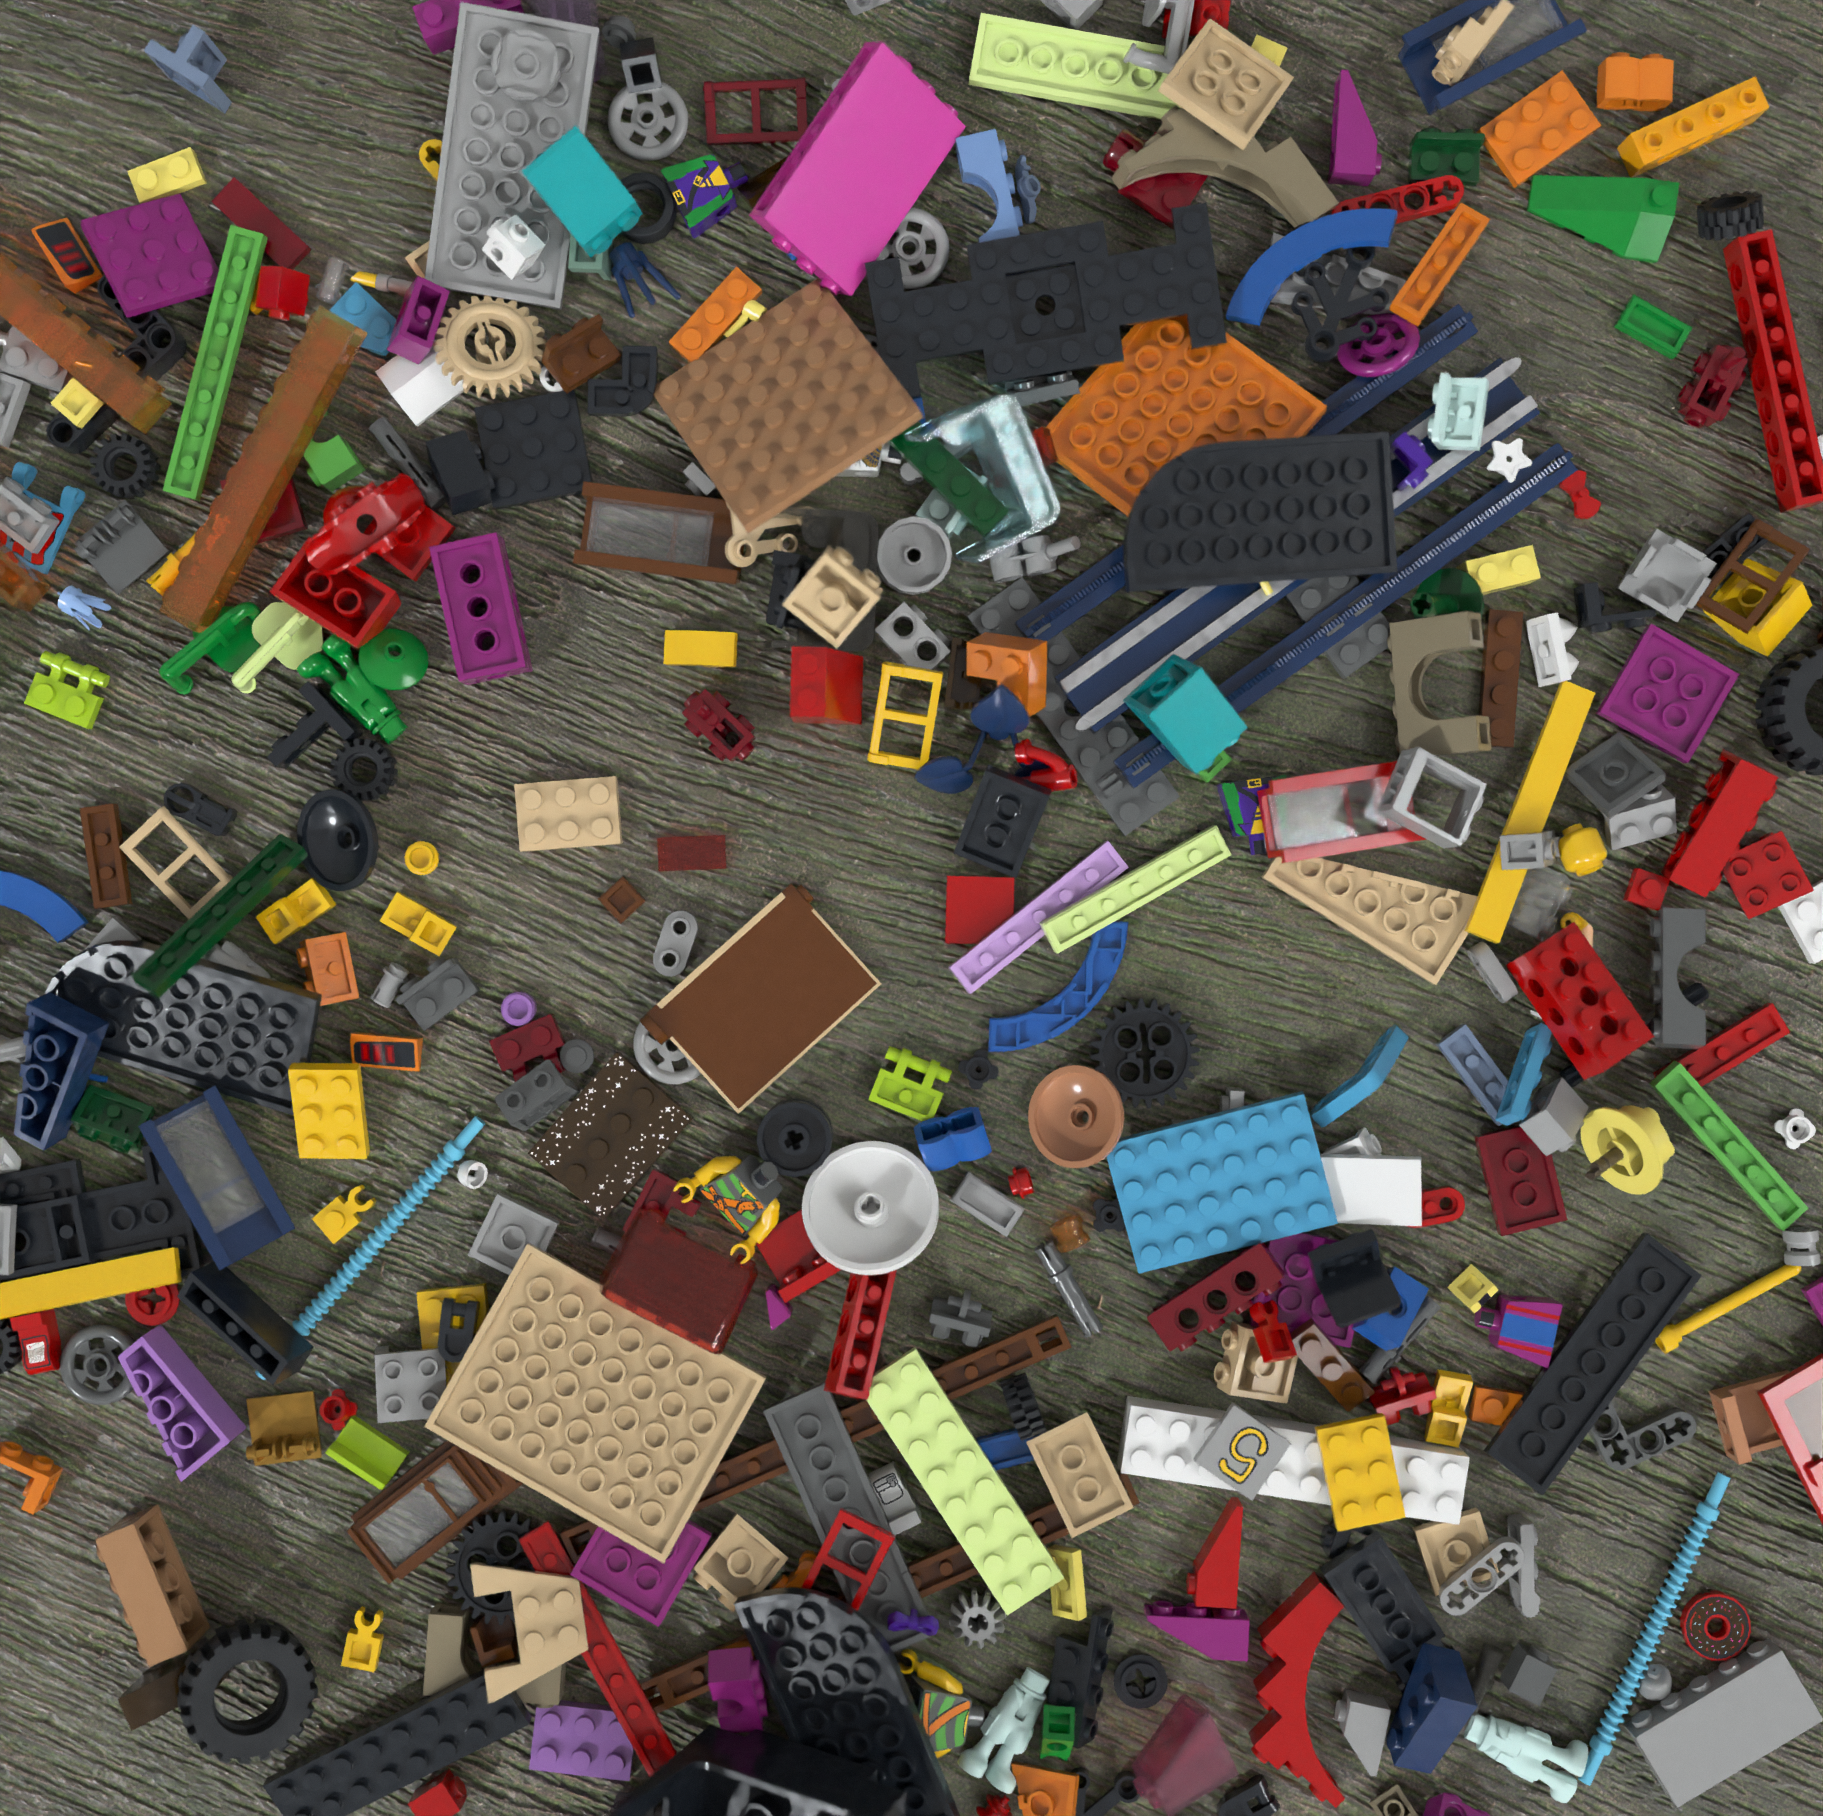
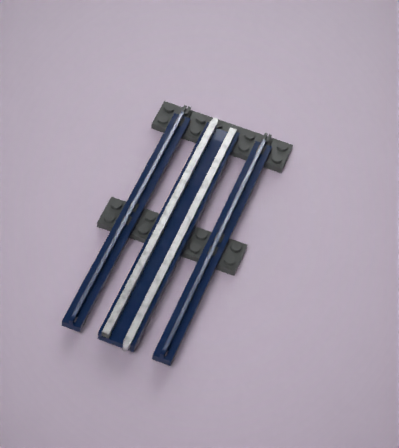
M1457 304L1419 332L1420 341L1418 349L1410 361L1403 367L1378 377L1357 376L1322 401L1327 406L1326 412L1305 437L1338 434L1473 337L1478 330L1471 322L1473 318L1471 312L1466 314L1461 306ZM1460 327L1462 328L1461 330H1459L1454 335L1448 338V336L1452 334L1454 331H1456ZM1394 350V351H1393L1389 356H1387L1386 358L1389 359V358L1393 357V356L1396 355L1399 351ZM1499 358L1472 377L1487 378L1489 381L1480 451L1441 450L1433 444L1431 438H1428V422L1430 417L1435 416L1436 404L1389 437L1391 445L1404 431L1409 436H1416L1424 444V452L1434 461L1425 469L1430 475L1415 489L1408 485L1400 491L1396 486L1410 472L1390 452L1394 518L1490 450L1493 441L1501 442L1540 413L1536 408L1538 405L1531 395L1525 398L1510 377L1521 365L1520 358H1512L1507 362H1503ZM1556 443L1535 458L1531 466L1520 469L1512 483L1506 479L1397 557V572L1374 574L1362 583L1359 582L1356 576L1269 582L1274 592L1267 596L1259 583L1177 589L1082 658L1077 654L1062 631L1125 587L1123 545L1042 603L1024 578L1021 577L969 614L967 619L979 635L989 632L1047 641L1046 707L1037 712L1036 715L1123 836H1126L1180 797L1161 771L1163 767L1176 758L1153 733L1140 741L1121 715L1129 709L1123 699L1172 654L1193 663L1284 597L1304 625L1220 684L1217 689L1238 714L1322 653L1325 654L1340 677L1345 679L1388 648L1387 638L1388 633H1390V626L1381 612L1383 609L1578 469L1570 460L1573 457L1570 451L1565 453L1560 444ZM1554 459H1556L1555 462H1553L1552 464H1550V465H1549L1548 467H1546L1545 469H1542V468L1545 467L1547 464H1549V463L1552 462ZM1561 466V468H1559L1557 471L1552 473L1550 476H1547L1548 474H1550L1555 469ZM1068 702L1072 703L1077 713L1071 714L1067 711L1066 706Z

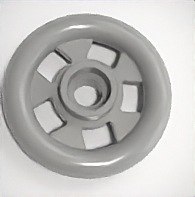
M662 82L661 88L630 94L626 85L615 95L609 107L607 119L611 138L622 152L634 159L641 161L663 159L672 154L681 145L687 133L688 111L678 92ZM652 94V102L638 104V95ZM669 103L674 111V115L668 118L664 117V113L660 106ZM623 109L633 110L631 123L621 122ZM646 114H651L653 120L650 123H644L641 121L642 117ZM663 128H666L671 135L664 142L660 143L654 136L658 135ZM633 132L646 137L642 146L630 141Z
M911 208L895 231L899 235L894 239L893 245L886 244L876 261L885 260L890 255H893L894 258L899 257L904 289H918L932 283L943 272L950 252L948 235L939 220L924 210ZM908 222L923 225L921 233L906 231ZM935 240L936 254H925V241ZM906 245H912L915 248V252L907 255L903 252V248ZM922 262L925 271L911 275L909 266H915Z
M641 1022L638 1024L633 1042L634 1053L638 1064L648 1076L658 1082L675 1085L689 1082L701 1074L679 1048L676 1051L670 1050L667 1046L668 1040L661 1045L657 1040L649 1036V1031ZM655 1048L664 1058V1061L659 1065H656L649 1056V1052ZM685 1057L689 1067L675 1071L672 1061H678Z

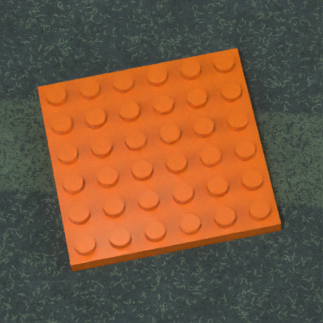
M1182 316L1134 325L1121 340L1124 362L1098 366L1079 388L1080 393L1072 396L1034 442L1037 448L1128 516L1133 502L1147 480L1160 467L1176 456L1193 448L1212 443L1305 437L1325 414L1327 406L1227 332H1225L1227 341L1225 345L1191 350L1187 317Z

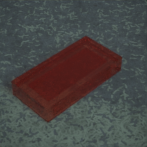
M726 835L657 838L659 872L727 869Z

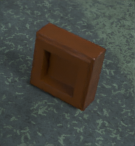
M624 876L598 898L620 924L624 923L647 901Z

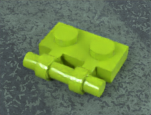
M44 651L40 662L50 666L51 673L47 676L36 672L24 704L92 730L104 698L92 694L95 685L106 688L109 684L110 676L99 672V668L91 664L81 665L71 661L70 656L61 652L54 654ZM67 673L79 678L78 687L64 683Z
M889 1046L885 1058L896 1062L894 1072L880 1068L868 1100L920 1121L934 1118L944 1093L932 1088L933 1082L936 1078L948 1083L952 1070L940 1066L941 1062L934 1059L927 1061L912 1055L913 1051L904 1047L902 1050ZM906 1067L925 1074L922 1083L904 1077Z

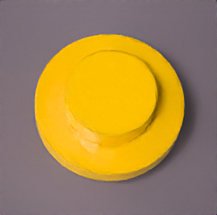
M415 842L405 852V864L414 874H430L439 864L438 850L429 842Z

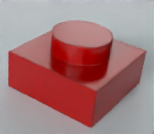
M1634 868L1623 900L1659 911L1670 880L1661 875L1640 868Z

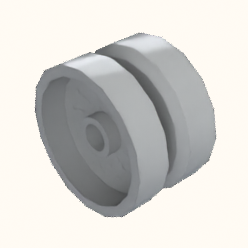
M912 516L896 521L885 530L877 544L875 563L878 575L886 586L899 594L914 596L927 593L944 579L950 569L952 550L949 538L940 526L926 518ZM916 549L920 553L917 558L919 561L911 562L907 557L908 551L912 552Z

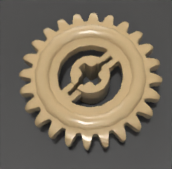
M485 295L483 301H480L477 296H471L470 304L460 300L458 302L459 310L453 307L447 310L449 317L441 318V328L437 329L435 335L437 340L433 343V348L435 352H438L435 357L436 363L441 365L445 362L442 366V374L447 376L450 372H453L451 375L453 386H456L463 379L464 393H468L469 389L475 385L477 397L481 398L484 389L488 388L491 398L494 400L497 388H501L505 396L509 397V385H514L519 392H522V378L527 380L529 384H533V374L531 371L541 374L542 369L538 361H542L546 348V340L543 339L545 330L538 326L539 321L536 316H529L528 307L524 306L517 309V301L511 300L508 303H504L503 298H497L496 301H493L491 296ZM490 324L502 326L515 339L516 346L514 352L507 360L505 335L500 329ZM484 327L487 331L489 346L486 344V333ZM474 328H478L474 338L477 361L469 355L465 348L466 338Z

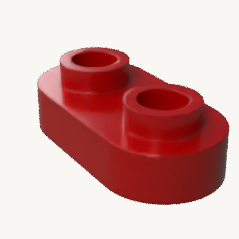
M1449 1186L1422 1190V1226L1407 1227L1420 1228L1458 1219L1465 1209L1463 1196L1460 1192ZM1448 1197L1450 1200L1449 1206L1442 1209L1440 1207V1200Z

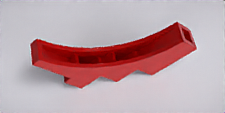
M1313 1572L1257 1628L1262 1638L1260 1645L1274 1660L1253 1680L1258 1692L1255 1697L1269 1712L1248 1734L1253 1744L1251 1750L1263 1764L1269 1761L1278 1770L1285 1763L1294 1776L1300 1778L1303 1775L1311 1783L1308 1786L1309 1789L1321 1802L1327 1799L1337 1808L1345 1800L1339 1784L1324 1768L1314 1751L1307 1727L1305 1697L1307 1676L1315 1650L1327 1627L1343 1609L1344 1604L1338 1595Z

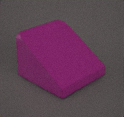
M771 1283L766 1290L770 1328L773 1331L791 1316L793 1307L789 1302L785 1303L778 1292L779 1289L775 1284Z

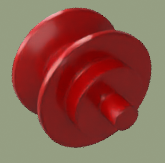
M987 1794L985 1798L988 1805L985 1808L982 1806L976 1807V1812L979 1816H1012L1011 1808L1007 1804L1010 1799L1006 1795L1001 1798L998 1795Z

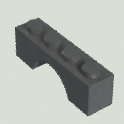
M1662 908L1655 913V917H1652L1650 921V935L1655 937V950H1652L1650 954V969L1655 971V984H1651L1650 1003L1655 1004V1018L1650 1020V1031L1655 1038V1047L1699 1049L1706 1046V1011L1694 1006L1684 997L1678 985L1677 971L1682 958L1688 951L1694 950L1706 943V909Z

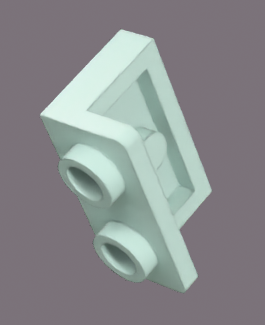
M1440 373L1439 383L1434 384L1432 393L1433 404H1436L1435 416L1430 417L1428 422V438H1431L1433 444L1438 449L1480 451L1489 388L1487 378H1452L1449 373Z

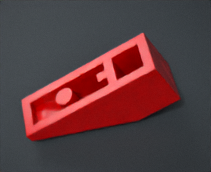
M1238 1497L1230 1498L1193 1561V1573H1187L1186 1591L1187 1594H1191L1195 1606L1237 1608L1243 1506Z

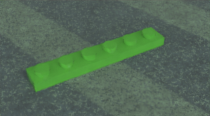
M1673 1061L1649 1083L1777 1228L1784 1231L1808 1209L1805 1203L1681 1063Z

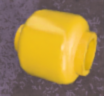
M1579 823L1562 831L1563 837L1559 840L1558 848L1561 862L1567 872L1576 873L1580 877L1593 873L1604 866L1602 862L1607 857V850L1596 828H1583L1582 824Z

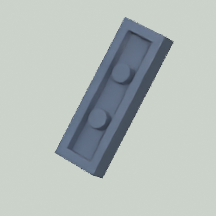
M1461 1024L1438 1041L1436 1045L1493 1122L1500 1126L1502 1123L1496 1121L1495 1118L1508 1080L1467 1025Z

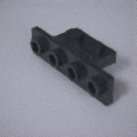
M1104 1607L1092 1614L1088 1642L1064 1633L1058 1635L1056 1640L1047 1703L1055 1706L1075 1707L1076 1721L1073 1747L1078 1749L1091 1742L1098 1730L1096 1714L1097 1707L1103 1698V1688L1101 1687L1102 1675L1107 1668L1109 1656L1106 1653L1107 1643L1114 1629V1622L1111 1620L1113 1609L1109 1607Z

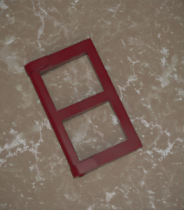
M806 78L727 82L704 81L707 145L799 142L808 128ZM796 89L798 131L762 132L760 91ZM751 91L753 133L717 134L715 93Z

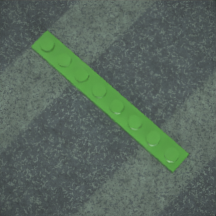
M230 225L163 491L200 502L268 239L262 233Z

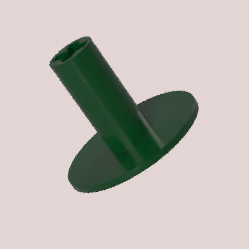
M1445 568L1436 571L1422 581L1411 600V609L1414 619L1466 611L1481 613L1482 618L1484 599L1479 584L1470 574L1460 569Z

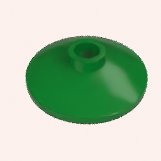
M384 629L361 646L359 651V665L365 677L376 686L388 690H404L416 685L422 680L428 668V653L423 643L413 634L400 629ZM395 651L400 653V655L391 656L388 652Z

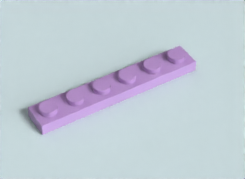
M1105 841L948 966V968L965 990L972 994L1045 935L1039 924L1040 922L1109 884L1129 867L1110 842Z

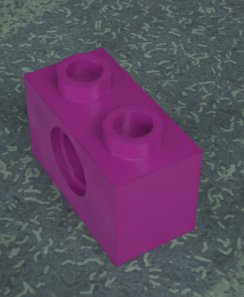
M417 276L405 292L386 350L419 365L431 350L450 291Z

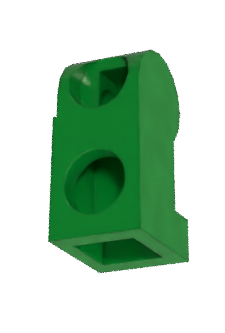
M1044 1705L1039 1740L1040 1759H1044L1047 1756H1057L1059 1759L1067 1761L1068 1757H1070L1074 1744L1075 1707Z

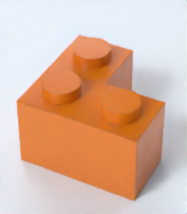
M985 632L967 642V676L997 680V687L1003 684L1023 704L1029 717L1046 707L1047 641Z

